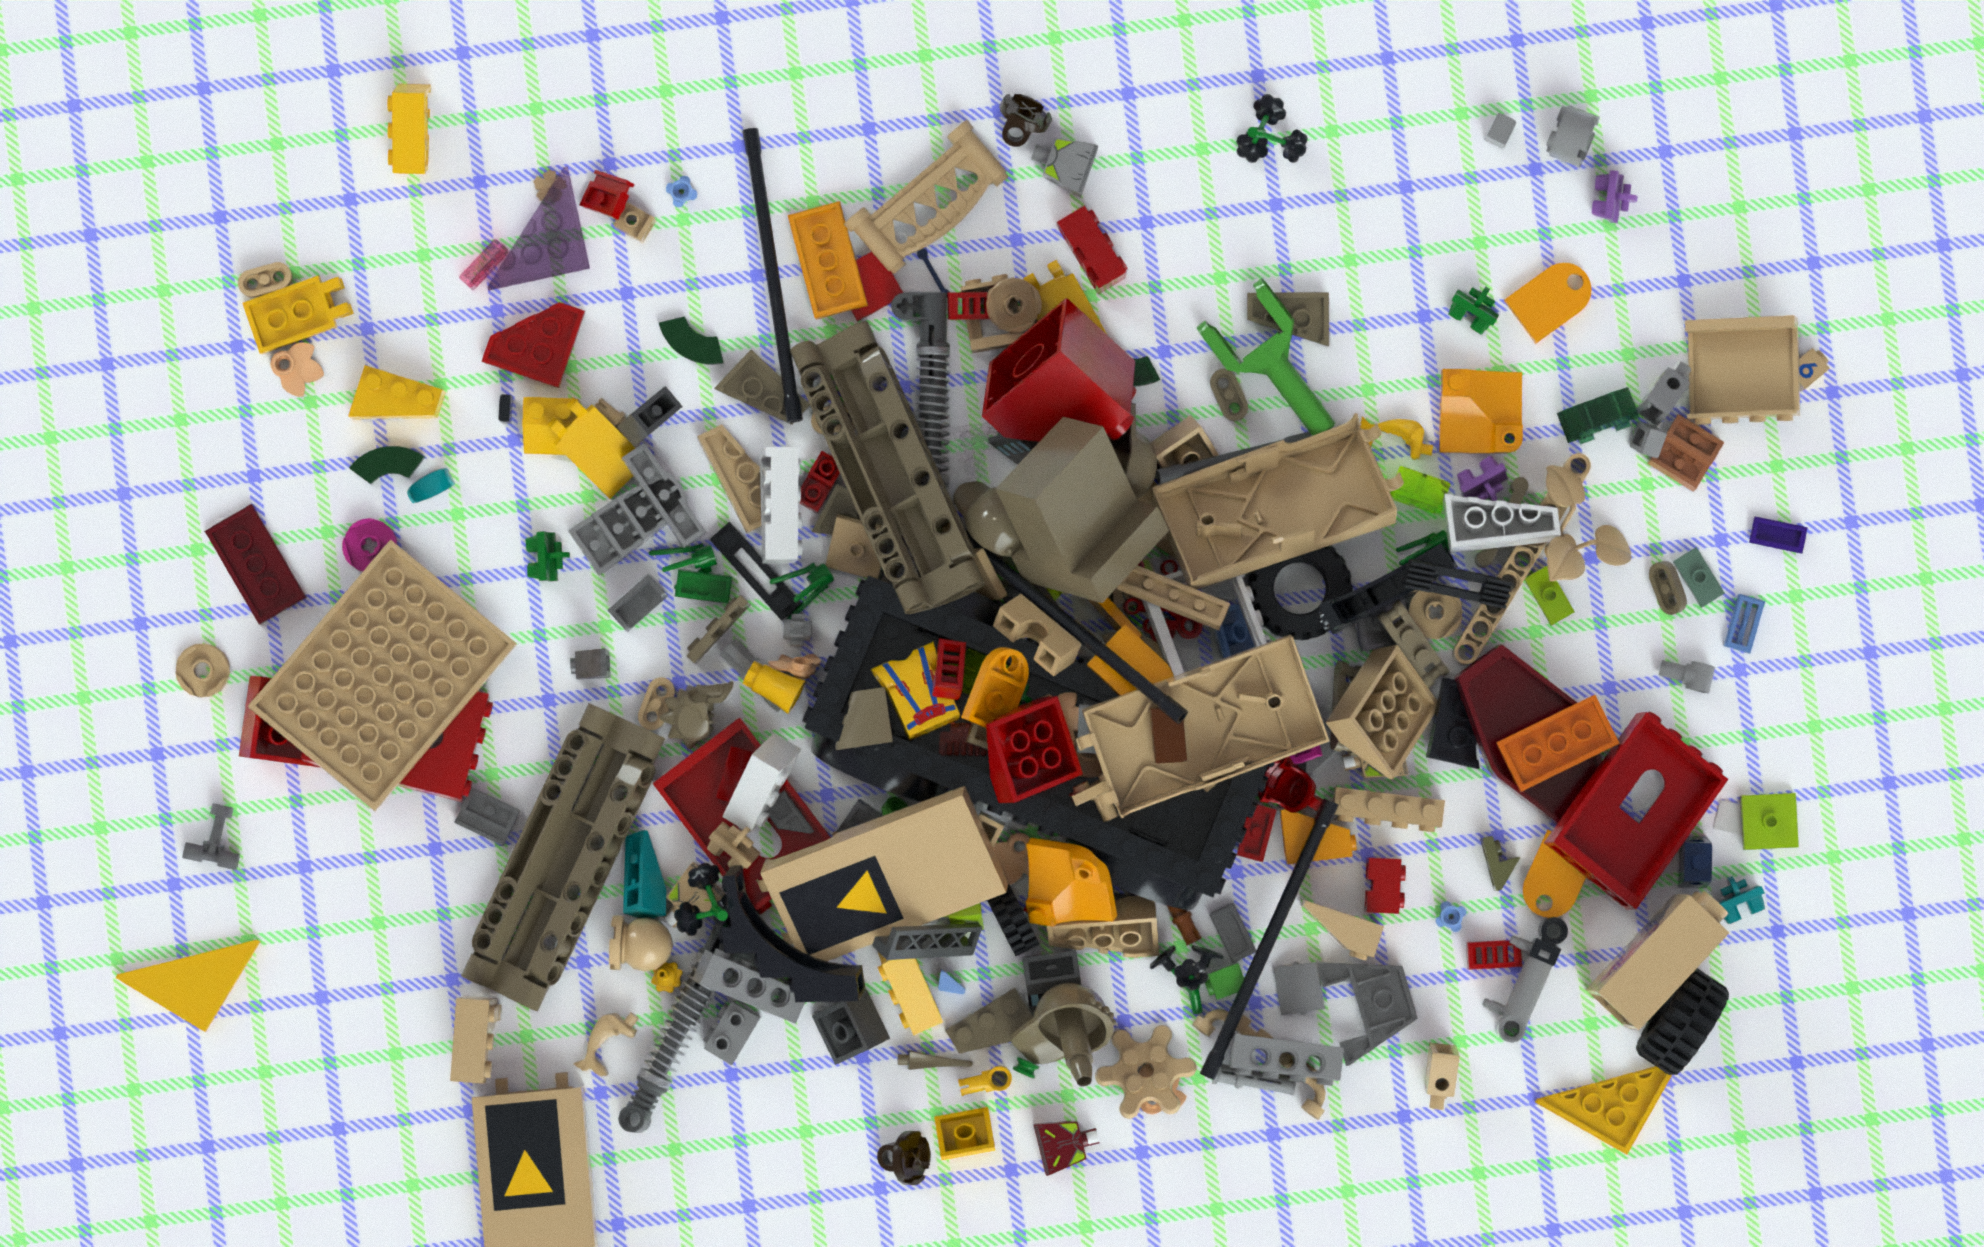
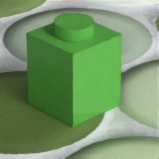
M1237 962L1207 973L1208 980L1205 982V986L1209 996L1215 995L1216 1000L1238 993L1244 979L1239 963Z

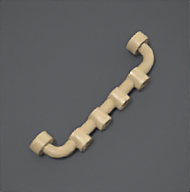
M1215 1009L1209 1011L1203 1018L1198 1015L1193 1021L1192 1026L1205 1036L1210 1037L1216 1029L1212 1023L1216 1020L1225 1021L1229 1012L1224 1009ZM1242 1015L1236 1032L1241 1035L1273 1039L1269 1033L1261 1028L1258 1032L1250 1028L1248 1025L1251 1023V1020ZM1282 1053L1279 1057V1063L1285 1068H1290L1293 1059L1290 1054ZM1306 1062L1307 1068L1310 1071H1317L1314 1067H1312L1310 1064ZM1306 1078L1304 1083L1314 1090L1315 1097L1313 1100L1307 1098L1301 1108L1319 1120L1325 1112L1322 1105L1325 1101L1326 1091L1324 1085L1316 1084L1317 1079Z

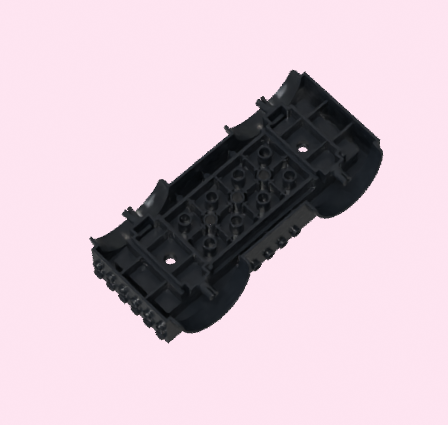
M904 566L898 569L897 578L904 574ZM884 572L880 579L868 575L866 581L860 580L855 592L856 596L859 597L856 606L850 605L844 619L848 622L845 632L840 630L834 643L835 647H838L834 657L829 655L823 669L824 672H827L824 682L818 681L813 696L817 698L813 708L808 706L802 722L806 723L805 729L815 733L811 752L817 758L860 781L918 802L965 786L974 805L978 801L988 805L986 810L1000 816H1002L1003 812L1013 815L1012 821L1027 826L1030 822L1039 826L1037 831L1053 837L1054 833L1066 837L1065 843L1089 849L1107 866L1112 885L1148 900L1178 909L1194 910L1202 895L1214 898L1215 893L1221 894L1226 879L1222 878L1225 868L1231 869L1237 854L1232 851L1236 842L1240 844L1244 839L1247 828L1243 827L1246 817L1252 818L1258 804L1253 800L1256 793L1263 792L1268 780V777L1264 776L1267 766L1273 767L1275 762L1218 782L1207 793L1203 788L1186 792L1132 812L1124 818H1121L1118 814L1117 817L1106 822L1103 821L1094 800H1089L1075 806L1069 796L1070 793L1074 792V786L1085 781L1091 784L1099 780L1098 777L1083 778L1078 776L1015 803H998L990 778L988 750L965 742L972 722L961 718L982 662L991 651L1000 647H1008L1024 655L1029 668L1027 685L1030 686L1026 696L1032 698V701L1047 694L1059 696L1062 693L1073 692L1077 694L1076 707H1079V704H1083L1085 697L1101 703L1119 695L1087 666L1088 660L1080 657L1078 661L1052 676L1033 660L1039 643L1031 638H1027V641L1020 638L1015 642H1011L993 627L1001 606L975 591L936 608L913 614H905L895 588ZM939 638L966 642L963 688L960 698L954 700L960 713L958 720L916 739L906 741L908 738L888 693L885 691L893 742L836 750L835 745L840 739L844 726L842 725L843 718L849 710L848 702L851 692L882 687L870 669L890 660H906L913 650L931 642H934L937 655ZM944 651L943 653L954 656L959 655V653ZM1011 656L1006 661V667L1011 665ZM943 662V664L957 666V664ZM942 673V675L956 677V675Z

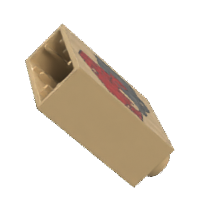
M1695 891L1691 896L1688 894H1674L1585 990L1624 1027L1639 1031L1730 933L1720 924L1728 912L1705 891L1702 893Z

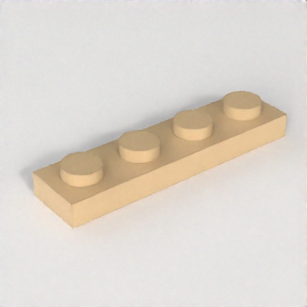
M1138 565L1117 587L1120 591L1218 631L1230 607L1229 602Z

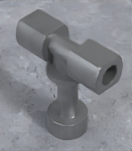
M212 803L210 814L215 815L209 841L204 840L203 845L185 842L182 858L197 862L206 860L217 863L219 867L237 870L240 854L225 851V845L220 844L226 818H232L234 808Z

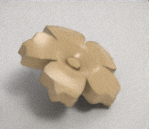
M550 169L543 173L544 179L536 176L533 183L535 184V189L540 190L536 194L539 201H549V198L554 203L560 201L563 195L560 190L567 187L566 180H563L560 176L556 178V171Z

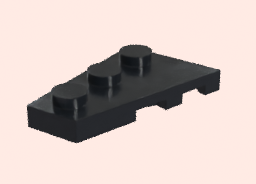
M1442 678L1426 758L1480 769L1476 754L1477 740L1457 683L1454 679Z

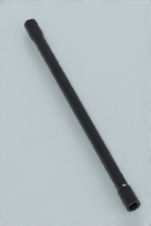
M758 128L744 129L742 133L750 169L783 384L787 423H796L803 421L800 397L797 392L792 355L790 353V340L761 158L760 136Z
M965 528L973 548L984 549L993 568L1000 577L1143 693L1174 722L1179 724L1185 719L1188 711L1172 697L1164 694L997 555L977 543Z
M1325 798L1322 801L1314 819V825L1215 1044L1208 1053L1200 1071V1074L1207 1078L1215 1080L1226 1050L1339 804Z

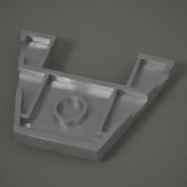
M1318 963L1322 987L1351 980L1366 1035L1339 1042L1340 1047H1344L1343 1059L1345 1066L1352 1065L1365 1054L1418 1019L1403 966Z

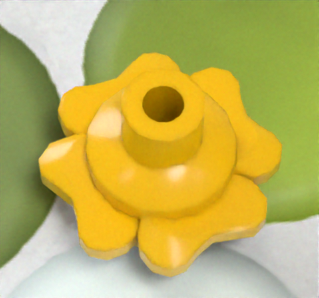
M665 962L658 969L653 970L654 976L651 983L656 985L658 992L667 991L672 993L674 992V987L678 988L681 986L680 978L683 975V971L678 969L676 962Z

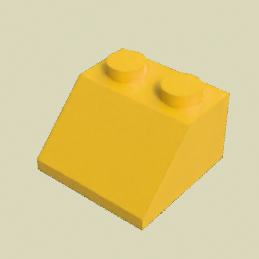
M523 397L522 427L524 454L565 455L553 443L559 436L546 423L554 416L567 428L577 418L565 405L571 398Z

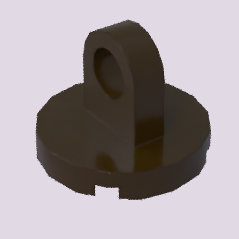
M1006 94L999 105L1000 112L1007 119L1003 126L1002 138L1009 146L1020 147L1024 145L1032 132H1046L1052 122L1050 112L1046 114L1043 111L1044 106L1040 102L1023 94H1014L1013 97L1010 94ZM1019 128L1022 130L1023 135L1013 137L1009 134V129Z
M910 1130L901 1133L896 1142L880 1147L877 1152V1160L884 1170L894 1172L897 1180L903 1185H918L926 1177L923 1174L925 1169H929L931 1151L926 1137H922L920 1131ZM888 1151L892 1152V1162L888 1159Z

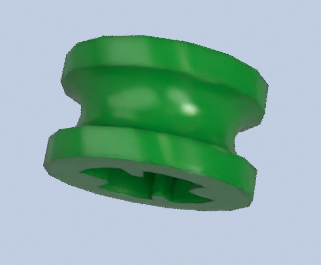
M1017 1057L1018 1064L1013 1066L1012 1069L1035 1079L1034 1071L1039 1069L1040 1066Z

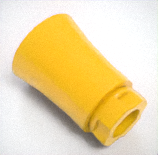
M754 661L742 684L752 688L751 691L766 698L789 715L803 691L806 680L790 676L766 664L763 666L761 663Z

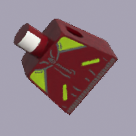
M1077 1120L1033 1124L1046 1176L1086 1160L1084 1147L1100 1144L1097 1129L1092 1128L1080 1131Z

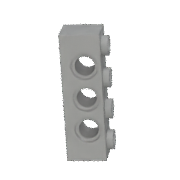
M717 948L714 953L705 949L692 980L796 1024L805 1002L795 1003L794 993L790 991L789 978H787L786 983L778 980V977L760 978L759 972L753 969L755 964L741 958L738 963L729 959L731 954ZM732 968V976L724 981L723 973L726 969ZM756 978V986L752 990H748L747 984L749 980ZM779 988V997L776 1000H771V993L774 989Z
M1234 1034L1231 1042L1229 1068L1235 1069V1074L1251 1076L1252 1071L1263 1072L1262 1077L1278 1079L1279 1074L1289 1075V1081L1306 1082V1078L1317 1079L1316 1084L1333 1086V1081L1341 1080L1344 1047ZM1256 1049L1262 1050L1265 1053L1266 1060L1262 1065H1258L1252 1060V1053ZM1282 1053L1291 1055L1293 1063L1290 1068H1284L1280 1065L1279 1057ZM1310 1056L1316 1057L1320 1062V1067L1316 1072L1310 1071L1307 1068L1306 1061Z

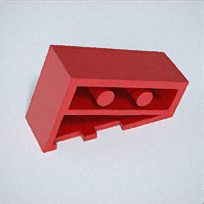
M1084 205L1057 221L1056 226L1099 295L1126 279V270L1128 268L1121 256L1117 257L1112 247L1114 245L1106 232L1102 234L1097 226L1100 221L1092 209L1088 211Z

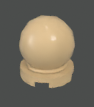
M613 915L611 927H614V936L609 941L610 970H621L622 964L626 962L631 968L646 972L658 969L668 960L673 948L672 937L669 930L659 920L643 917L636 918L628 924L625 922L624 916Z

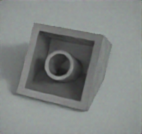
M867 989L859 1001H841L812 1015L835 1065L891 1039Z

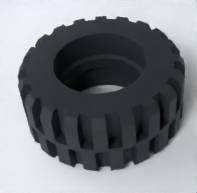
M1330 545L1250 572L1247 583L1254 596L1253 608L1255 611H1260L1263 627L1265 626L1272 634L1281 637L1291 635L1294 640L1304 641L1327 633L1319 620V610H1321L1319 606L1305 614H1295L1285 610L1275 597L1274 583L1278 573L1287 565L1306 563L1315 567L1324 579L1325 595L1321 603L1352 592L1353 585H1351L1352 576L1350 569L1348 570L1345 559L1335 551L1336 549Z
M1697 968L1648 1020L1637 1041L1636 1051L1638 1055L1668 1075H1678L1698 1052L1720 1018L1729 999L1727 987Z

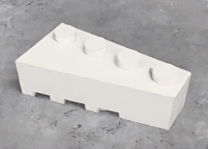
M765 447L759 456L762 563H795L798 560V556H802V540H798V529H801L802 526L801 512L798 513V502L801 501V487L798 486V475H800L798 447Z
M1444 494L1443 507L1449 553L1544 543L1561 536L1558 508Z

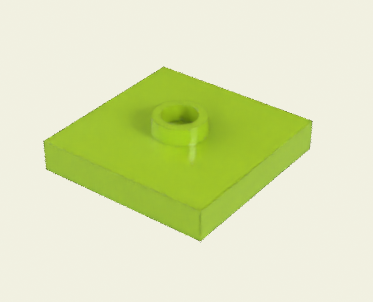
M1796 793L1740 796L1743 850L1799 847Z

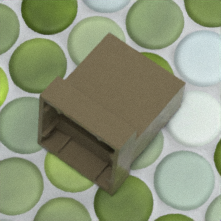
M1063 417L995 488L1023 545L1012 556L1020 575L1029 583L1103 603L1169 531L1158 506L1137 500L1104 427Z

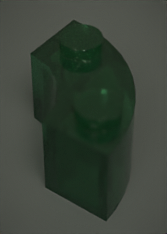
M1628 387L1577 404L1557 413L1567 443L1578 440L1580 445L1595 440V434L1615 428V431L1618 432L1631 427L1630 421L1639 418Z

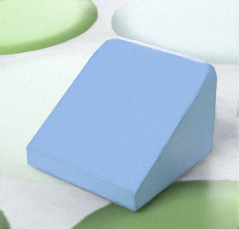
M941 969L938 985L939 991L964 994L966 989Z

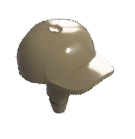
M1131 403V413L1134 415L1133 423L1122 436L1115 440L1109 438L1136 498L1139 499L1152 486L1156 476L1157 458L1151 441L1136 431V403Z
M979 481L965 482L959 485L953 494V502L964 517L967 530L972 538L982 547L997 555L1001 560L1003 556L1012 557L1023 545L997 494L996 487L990 488Z
M1062 983L1044 993L1036 1005L1033 1018L1017 1029L1010 1039L1011 1043L1024 1057L1034 1064L1044 1065L1065 1058L1066 1066L1070 1069L1075 1081L1079 1086L1084 1087L1092 1082V1053L1108 1044L1112 1038L1113 1026L1116 1024V1020L1114 1019V1013L1110 1012V1008L1105 1006L1100 995L1093 989L1076 983Z

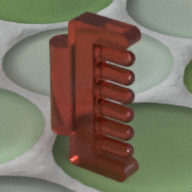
M951 723V732H940L939 754L945 755L947 742V755L951 756L952 742H954V755L958 756L959 742H961V755L965 756V741L971 723ZM968 743L967 748L968 756L973 755V744ZM974 745V755L979 756L980 747ZM981 748L982 756L987 755V749Z

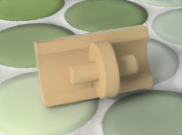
M722 822L709 836L711 841L707 849L715 856H720L723 851L727 852L732 857L727 863L729 868L734 865H742L743 869H747L761 853L752 846L754 842L747 837L751 830L747 826L741 832L734 825L730 828L726 823Z

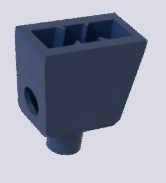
M1688 836L1679 849L1678 888H1707L1712 882V842L1706 836Z

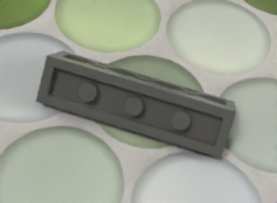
M979 923L892 927L889 936H875L872 947L887 960L971 956L974 954L982 926ZM971 932L968 939L965 934Z

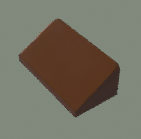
M1158 707L1150 708L1155 763L1187 762L1184 720L1177 724Z

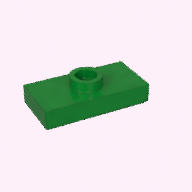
M678 569L674 596L728 604L732 576Z

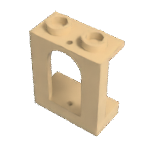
M1008 274L993 276L992 281L981 283V279L965 281V286L960 287L961 292H982L993 288L996 283L1008 278ZM969 298V314H973V298ZM1011 298L1008 309H1012L1013 313L1017 312L1016 307L1019 306L1018 301H1014ZM980 319L966 320L972 353L1006 348L1024 334V331L1017 333L1009 332L983 338Z

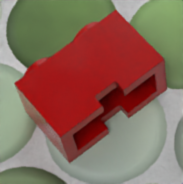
M1366 858V879L1371 880V889L1365 890L1364 912L1399 914V908L1404 909L1405 892H1400L1401 881L1406 879V865H1401L1402 859Z

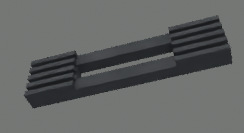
M730 521L709 539L781 621L802 603L800 600L797 602L793 600L795 595L784 582L776 583L777 589L769 595L741 564L734 554L743 548L770 580L778 577L767 563H762V557Z
M1409 559L1402 585L1409 589L1438 593L1506 609L1505 604L1508 603L1507 597L1510 596L1509 591L1511 592L1510 587L1513 586V582L1499 577ZM1439 574L1481 583L1480 593L1432 583L1434 581L1433 575Z

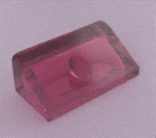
M494 239L462 272L459 279L472 291L475 290L505 259L510 251L501 242Z

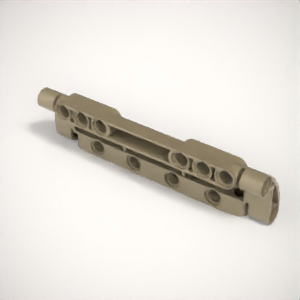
M867 321L858 322L819 344H815L812 341H803L790 349V353L801 375L802 388L887 579L892 582L905 614L918 613L945 605L983 587L985 584L973 558L975 557L974 548L890 360L883 348L878 345ZM830 374H832L833 379H834V381H835V383H836V385H837V388H838V390H839V392H840V394H841V397H842V399H843V401H844V404H845V406H846V408H847V410H848V413H849V415H850V417H851V419H852V422H853V424H854V426H855V428H856V431H857V433H858L857 435H856V432H855V430H854V428H853V426H852V423H851V421H850V419H849V417H848V414H847V412H846V410H845V408H844V405H843V403H842V401H841V399H840V396H839V394H838V392H837V390H836V387H835V385H834V383H833V380H832ZM820 377V383L813 387L814 380ZM887 380L886 388L880 391L881 383ZM830 400V407L824 411V404ZM841 424V430L834 435V428ZM908 427V434L901 438L902 430ZM929 474L928 483L922 486L923 477ZM893 516H895V519H896V521H897V523H898V526H899V528H900V530H901V532H902V535H903V537H904V539H905V541H906V544H907V546H908V548H909V550H910V553H911V555H912V557H913V559H914V562H915V564H916V566H917V568H918V571H919L921 577H919V575H918V573H917V570H916V568H915V566H914V563H913V561H912V559H911V557H910V554H909V552H908V550H907V548H906V545H905V543H904V541H903V539H902V536H901V534H900V532H899V530H898V527H897V525H896V523H895V521H894ZM883 518L882 527L876 530L877 521ZM950 522V530L943 534L944 525ZM893 542V550L886 554L887 546ZM904 566V574L897 578L898 569Z
M588 703L578 724L579 728L571 731L563 742L472 937L474 953H471L461 974L463 978L487 987L537 1012L549 987L559 981L654 779L656 769L653 764L666 739L591 703ZM604 744V746H603V748H602V750H601V752H600V754H599V756H598V758H597V761H596V763H595V765H594V767H593V769H592V771H591V773H590V776H589V778H588V780H587V782H586V784H585V786H584V788H583V791H582V793H581V795H580V797H579V799H578V801H577V803H576V806H575L574 810L571 811V810H572V807H573V805H574V803H575V801H576V799H577V797H578V795H579V792H580V790H581V788H582V786H583V784H584V782H585V780H586V778H587V775H588V773H589V771H590V769H591V767H592V765H593V763H594V760H595V758H596V756H597V754H598V752H599V750H600V748H601V745ZM532 893H534V895H533V897H532V900H531V902H530V904H529V906H528V908H527V910H526V912H525V915H524V917H523V919H522V921H521V923H520V925H519V927H518V929H517V932H516V934H515V936H514V938H513V940H512V942H511V944H510V947H509V949H508V951H507V953H506L504 959L502 960V957H503V955H504V953H505V951H506V949H507V946H508V944H509V942H510V940H511V938H512V936H513V934H514V931H515V929H516V927H517V925H518V923H519V921H520V919H521V916H522V914H523V912H524V910H525V908H526V906H527V904H528V901H529V899H530Z

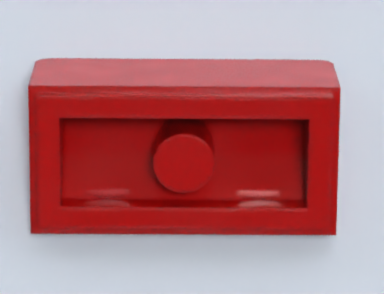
M734 746L730 747L716 799L730 802L754 752Z

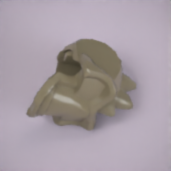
M734 682L697 685L696 687L687 685L686 691L679 689L677 697L665 698V702L670 710L660 715V720L672 725L668 738L682 739L689 750L700 740L706 739L714 731L712 718H715V714L711 712L714 711V703H722L726 700L733 688Z

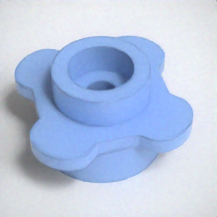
M681 176L679 180L666 185V192L671 194L675 207L680 208L685 202L697 198L698 193L692 189L688 176ZM680 189L684 190L683 194L679 193Z
M1444 901L1440 905L1441 912L1435 922L1439 927L1445 926L1451 928L1453 932H1458L1462 928L1461 922L1467 913L1466 909L1463 906L1456 907L1451 905L1449 901ZM1449 914H1453V919H1449Z

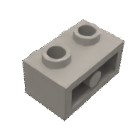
M731 1001L730 1005L724 1003L717 1015V1018L721 1019L715 1029L710 1027L702 1040L706 1043L703 1049L730 1065L734 1064L761 1018L735 1001Z

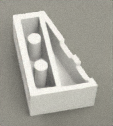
M773 733L752 754L722 817L741 829L747 826L751 829L749 833L757 826L763 827L770 815L767 811L779 797L780 793L778 791L788 778L790 770L802 749L778 734Z

